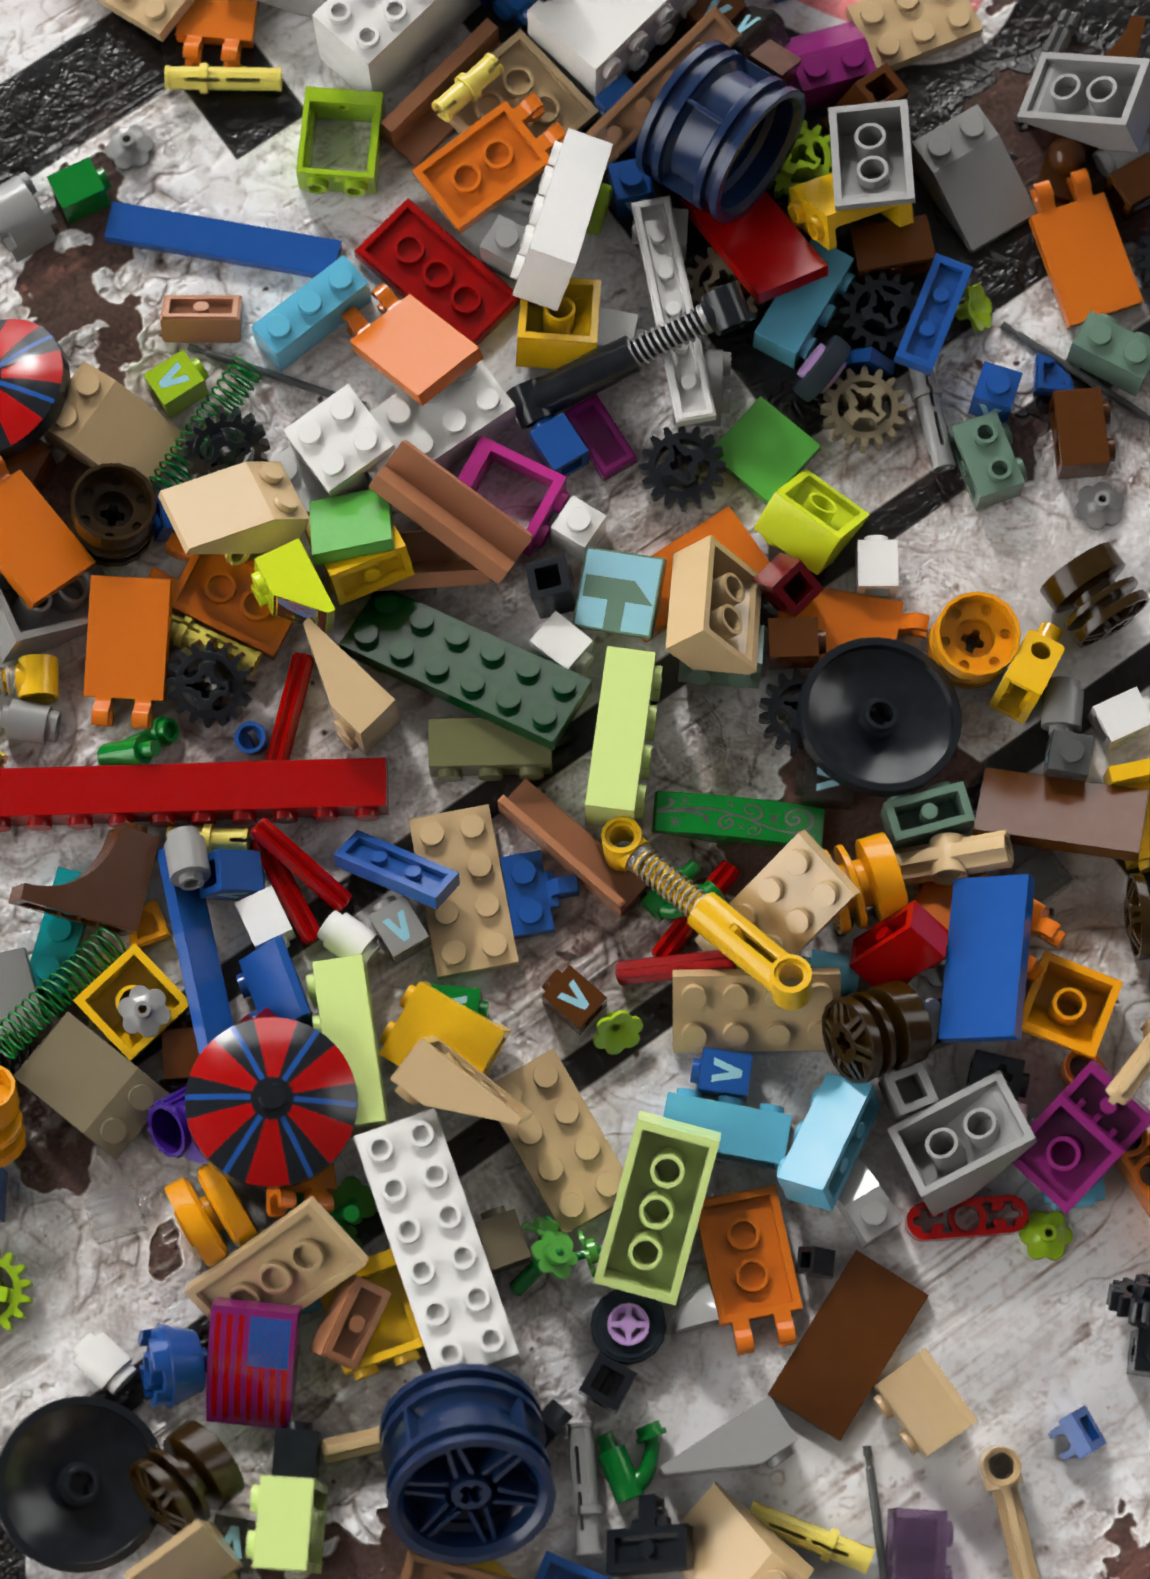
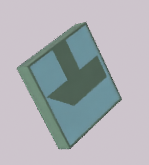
M586 546L572 624L580 629L653 640L667 560L661 557Z

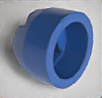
M253 721L241 724L234 736L237 748L248 755L262 753L268 748L270 741L266 728ZM254 730L260 742L257 747L248 733Z

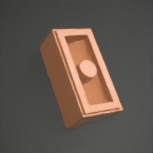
M165 295L160 317L162 340L167 343L240 342L242 332V296Z
M354 1274L344 1280L337 1287L310 1346V1351L356 1372L392 1292Z

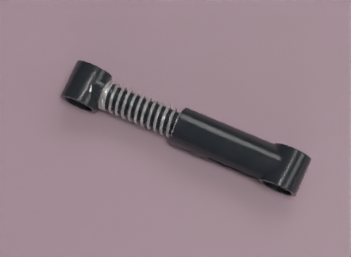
M733 281L709 291L701 297V304L696 305L694 311L690 308L689 314L683 312V317L677 315L676 320L670 318V323L664 321V326L658 324V329L656 330L651 327L650 333L645 330V335L639 333L638 338L636 339L633 336L632 340L625 335L542 377L532 378L509 389L506 393L515 404V415L522 430L533 427L535 423L546 416L551 415L554 417L558 414L557 412L642 372L645 362L650 364L651 359L657 360V356L662 358L664 353L669 354L670 350L675 352L676 346L682 348L683 344H689V340L695 342V338L701 339L702 334L705 336L708 333L712 334V332H715L717 335L726 334L752 321L753 316L738 282Z

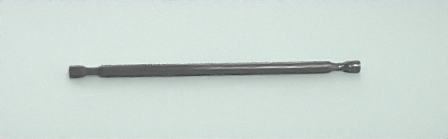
M1005 321L1000 326L1002 330L1013 334L1018 340L1038 353L1055 359V362L1063 369L1091 387H1101L1102 394L1141 419L1150 422V416L1145 411L1022 332L1016 331Z
M191 343L188 346V351L200 353L226 364H233V357L212 350H205ZM235 360V362L239 366L245 368L250 372L256 373L253 369H251L243 362ZM251 364L262 376L325 397H330L335 393V391ZM362 401V403H363V404L365 405V407H366L367 402Z
M871 1445L862 1446L863 1455L866 1459L865 1470L880 1579H889L875 1472L871 1461Z

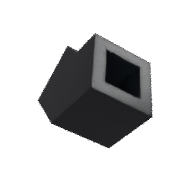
M817 1246L798 1247L796 1273L805 1275V1277L831 1280L833 1278L836 1251Z
M554 1399L541 1411L546 1434L545 1449L573 1417Z

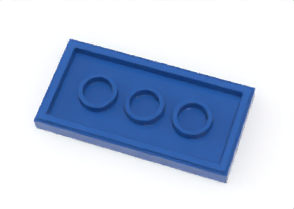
M1030 874L954 879L938 1034L940 1041L944 1043L1021 1040L1035 878Z

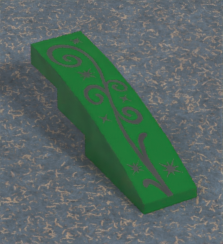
M657 791L654 795L652 832L725 845L737 842L772 848L777 845L786 846L797 833L806 830L822 848L824 809L744 797Z

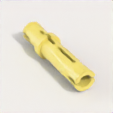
M200 63V66L165 65V90H200V94H209V90L282 92V67H209L208 63ZM228 78H252V79H228Z
M172 614L170 640H173V645L180 648L184 646L191 648V644L200 639L206 648V644L210 639L217 638L218 648H222L230 642L232 643L231 654L236 656L244 652L245 657L240 663L243 667L253 666L254 670L249 675L253 676L262 659V652L248 648L216 632L205 629L195 624V619L188 616L182 618Z
M756 1500L753 1501L750 1512L782 1541L821 1555L820 1560L828 1563L831 1559L859 1570L863 1574L867 1573L875 1547H869L839 1535L840 1530L833 1527L829 1531L798 1519L795 1516L760 1504Z

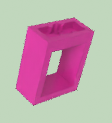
M481 435L458 476L459 480L477 492L495 461L549 488L526 529L532 533L533 538L522 554L531 557L536 546L543 548L551 533V526L548 524L554 513L560 514L569 500L570 493L567 492V477Z

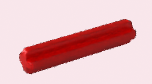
M299 652L292 655L265 761L290 760L314 665V659L311 655Z
M262 818L251 829L250 834L257 842L334 911L340 912L348 905L352 899V894L270 820Z
M253 839L251 845L254 851H260L261 865L302 943L307 946L320 940L317 937L320 927L290 870L259 842Z
M722 860L707 880L725 894L738 878L739 870L730 862ZM688 917L675 919L652 949L654 957L676 955L681 951L695 933V930L687 923Z
M709 950L619 961L616 963L615 974L618 983L624 986L672 980V970L736 969V964L721 951Z

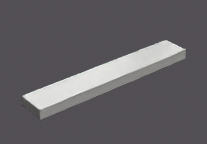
M670 196L631 203L656 329H658V324L664 326V321L670 323V318L676 320L677 315L683 317V312L689 314L690 308L694 311ZM695 338V342L689 340V344H683L682 348L676 346L675 352L670 350L669 354L664 353L662 359L676 426L681 427L716 420V412L700 339Z

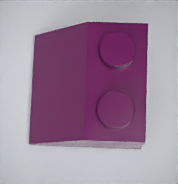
M851 21L780 40L777 43L802 59L791 82V86L804 93L806 111L838 102L854 83L876 69L866 37Z

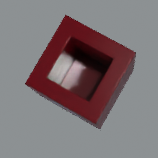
M779 553L752 580L776 610L794 617L824 590L800 559L783 553Z

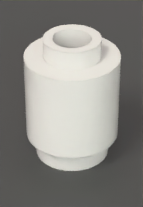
M337 910L333 911L322 924L317 934V937L323 941V947L339 958L362 954L366 967L375 959L381 948L377 944L379 935L347 912L342 915Z
M90 1332L73 1350L77 1354L73 1363L102 1391L107 1389L112 1395L117 1394L137 1372V1369L131 1364L133 1359L104 1332L99 1333L97 1336Z

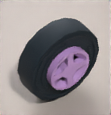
M837 335L829 338L824 344L820 343L798 370V378L793 385V391L807 402L813 400L819 393H825L846 366L845 360L851 350L848 343Z
M614 1289L600 1299L593 1310L590 1323L592 1339L599 1351L616 1362L626 1365L641 1363L653 1356L664 1341L667 1327L664 1310L657 1300Z

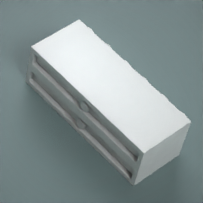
M327 0L312 14L319 57L355 90L383 92L385 97L481 5V0Z
M538 0L527 11L528 37L594 103L595 97L623 73L627 75L631 70L634 72L639 70L647 61L649 52L657 44L662 46L672 37L675 27L684 18L686 19L687 12L699 0Z
M435 1108L353 1136L432 1370L456 1364H483L502 1369L522 1362Z

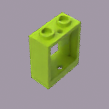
M306 86L296 167L299 189H305L313 194H324L328 191L344 192L352 197L377 194L382 148L380 122L385 118L386 111L383 92ZM317 118L372 122L366 172L311 168Z

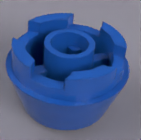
M158 1323L155 1328L140 1331L138 1345L140 1347L146 1346V1351L143 1354V1365H139V1371L145 1397H153L151 1399L152 1408L166 1406L168 1409H171L204 1390L208 1354L206 1348L201 1347L195 1330Z

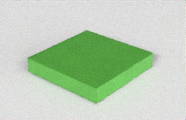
M761 396L714 446H721L724 456L718 460L726 462V472L766 505L775 491L798 475L821 449L819 443Z
M371 489L309 502L311 551L315 565L395 549L392 506Z

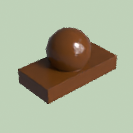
M1054 134L1036 184L1049 180L1054 192L1055 202L1064 205L1071 203L1073 197L1069 191L1066 179L1071 177V172L1084 168L1092 146Z

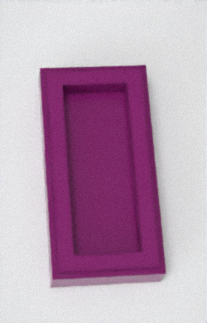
M597 394L563 412L589 450V460L603 482L638 462V457Z

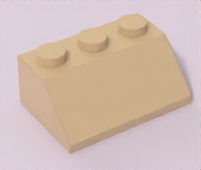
M711 535L673 554L665 649L692 670L751 675L757 672L762 592L752 580L758 573Z

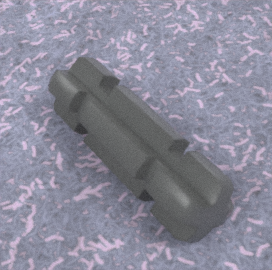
M1069 9L1061 11L1057 24L1053 27L1041 52H1066L1072 40L1071 37L1079 26L1080 15L1077 12H1072ZM1040 56L1038 57V59H1037V61H1036V63H1035V65H1034L1033 73H1034V71H1035V68H1036V66H1037V63H1038V60H1039Z

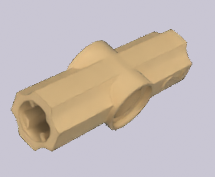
M1007 830L964 837L959 833L945 832L931 837L929 844L894 850L905 886L931 881L938 885L953 886L954 879L969 878L968 875L1011 868L1014 862V852Z

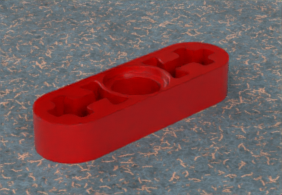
M1016 1195L973 1197L949 1208L947 1224L951 1232H943L944 1224H934L930 1227L929 1233H923L922 1227L914 1226L913 1220L920 1217L921 1211H927L928 1218H941L943 1212L933 1217L926 1204L920 1202L914 1205L907 1213L905 1228L908 1234L919 1242L1012 1235L1019 1232L1026 1225L1029 1218V1210L1026 1203ZM990 1204L989 1213H999L1004 1209L1005 1204H1010L1013 1211H1019L1020 1217L1013 1221V1226H1007L1005 1219H992L990 1223L993 1229H986L987 1214L983 1205ZM961 1207L973 1208L979 1217L977 1227L972 1230L961 1229L955 1222L956 1211Z

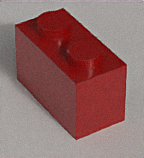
M914 900L853 939L849 967L871 986L890 980H901L909 984L913 977L927 968H935L943 961L946 955L948 930Z

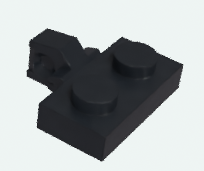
M656 1494L639 1495L638 1519L632 1520L631 1528L607 1530L606 1574L612 1577L693 1570V1527L687 1523L672 1524L671 1518L665 1517V1499L660 1498Z

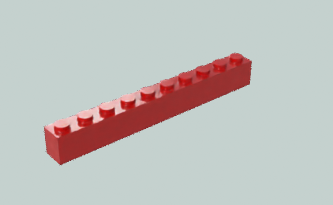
M386 757L0 768V832L10 831L11 826L27 825L29 830L34 831L51 830L52 825L68 824V827L71 829L86 830L93 828V823H109L110 827L117 828L123 826L125 822H150V825L154 827L174 826L175 821H191L192 825L203 826L204 824L215 825L216 820L232 819L233 824L251 825L257 823V819L273 818L275 823L291 824L296 823L299 817H314L316 822L330 823L338 821L339 816H355V820L376 821L380 819L379 815H389L388 765Z

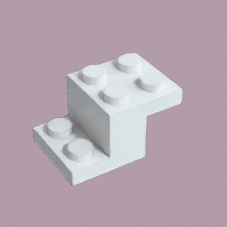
M347 384L285 428L283 432L291 446L269 462L282 463L308 516H310V501L368 490L370 484L364 473L394 452L396 448L350 385Z

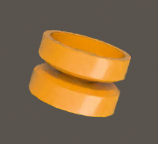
M203 1164L197 1168V1178L205 1192L203 1196L200 1197L192 1182L184 1177L164 1187V1190L175 1210L174 1216L192 1247L195 1246L206 1265L211 1268L229 1255V1249L221 1231L226 1229L230 1238L238 1247H241L258 1235L259 1231L231 1180L216 1171L210 1164Z

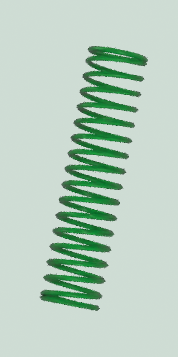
M233 357V364L227 365V371L222 372L223 379L216 380L217 386L211 387L212 394L206 395L207 401L201 402L202 409H196L197 416H192L191 421L194 418L199 419L201 422L205 421L198 413V411L206 410L203 405L204 403L211 405L214 410H218V405L212 403L209 400V396L215 397L223 406L231 411L235 408V405L216 395L214 389L221 390L224 395L236 404L244 405V402L237 395L222 388L219 384L220 381L225 382L240 396L249 398V394L244 389L226 380L224 374H229L246 389L254 390L251 383L241 376L232 373L229 369L230 366L235 367L243 376L254 383H260L259 380H262L261 373L245 360ZM235 360L243 362L244 364L249 366L259 375V377H256L250 371L239 366L235 362ZM208 411L212 415V417L216 416V414ZM190 423L185 424L187 431L180 432L181 438L175 439L176 446L170 447L171 453L164 454L166 461H160V468L154 469L155 476H149V481L159 490L163 489L152 479L162 483L167 488L174 485L160 478L156 471L164 472L177 484L184 483L178 476L165 470L162 463L170 465L181 476L192 480V476L188 472L171 463L167 456H172L186 467L188 461L177 456L172 448L182 452L181 449L184 448H181L177 441L184 442L183 433L194 434L188 429V426H191Z
M105 927L97 929L96 935L90 936V941H85L83 947L77 948L76 954H71L69 960L63 961V967H56V973H50L49 979L42 981V986H36L35 992L29 993L28 999H22L21 1005L15 1006L14 1012H9L7 1018L1 1019L0 1028L8 1040L1 1034L0 1038L12 1050L11 1052L0 1040V1045L4 1048V1050L0 1048V1052L10 1059H16L18 1052L14 1046L19 1050H25V1046L20 1039L27 1044H32L29 1034L33 1037H39L35 1027L41 1031H46L43 1021L47 1024H53L50 1015L59 1018L60 1015L57 1008L61 1011H66L65 1003L73 1005L71 996L76 998L80 994L78 989L83 991L87 988L85 983L90 985L94 981L92 977L96 979L100 975L99 971L104 972L107 969L106 965L110 966L114 962L112 958L117 960L123 954L103 937L101 931H105L115 937L122 946L123 951H126L123 942L115 933ZM97 937L100 945L94 943L92 938ZM103 942L107 945V947H109L113 952H115V953L118 955V957H116L115 955H113V954L106 948V946L103 944ZM87 943L91 944L94 952L85 947ZM95 946L99 948L110 959L111 963L107 962L99 954ZM79 950H84L88 959L79 955ZM88 952H89L91 955H93V956L102 964V966L104 967L105 970L101 969V968L92 960V958L89 956ZM73 956H77L82 967L72 961ZM81 959L87 962L95 970L98 976L94 975L85 966ZM65 963H70L75 973L66 968ZM75 966H77L79 969H81V970L87 975V977L90 979L91 983L88 982V981L78 972V970L75 968ZM63 969L68 979L60 975L58 970ZM68 972L83 985L84 989L74 982ZM53 975L57 976L62 986L52 981L51 977ZM61 978H62L64 981H66V982L75 990V992L77 993V995H75L74 993H72V992L66 987V985L63 983V981L61 980ZM45 982H50L55 993L45 987ZM55 986H57L59 989H61V990L66 994V996L69 998V1000H70L71 1002H69L68 1000H66V999L58 992V990L55 988ZM39 988L43 989L48 999L38 993ZM48 992L51 993L62 1004L63 1008H61L51 998ZM31 995H36L42 1006L31 1000ZM41 998L53 1008L56 1014L47 1008ZM25 1001L30 1003L35 1013L24 1006ZM35 1006H37L48 1017L50 1021L46 1020L38 1012ZM17 1008H22L28 1019L18 1014ZM27 1011H28L30 1014H32V1015L40 1022V1024L42 1025V1027H40V1026L30 1017V1015L27 1013ZM11 1014L16 1016L22 1027L10 1019ZM22 1020H24V1021L34 1030V1032H35L36 1034H34L33 1032H31V1031L25 1026V1024L22 1022ZM3 1021H8L11 1028L17 1035H15L8 1028L4 1027ZM14 1025H15L17 1028H19V1029L25 1034V1036L28 1038V1040H26V1039L17 1031V1029L14 1027ZM8 1033H10L20 1043L22 1047L16 1044L8 1035Z

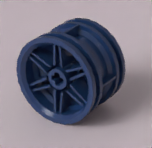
M710 40L700 45L684 59L664 84L653 102L638 138L636 148V165L638 170L649 177H653L656 182L688 200L701 211L711 214L712 218L723 224L732 223L742 217L764 195L788 159L803 124L806 111L805 95L797 88L788 86V83L781 78L773 76L752 63L736 50H731L723 42Z
M456 1364L436 1368L417 1376L401 1387L390 1399L381 1416L379 1440L383 1465L387 1473L385 1491L391 1527L405 1545L414 1552L432 1560L451 1564H475L496 1560L511 1554L531 1542L542 1531L554 1511L556 1490L550 1457L545 1450L546 1434L540 1402L533 1390L518 1376L501 1368L483 1364Z

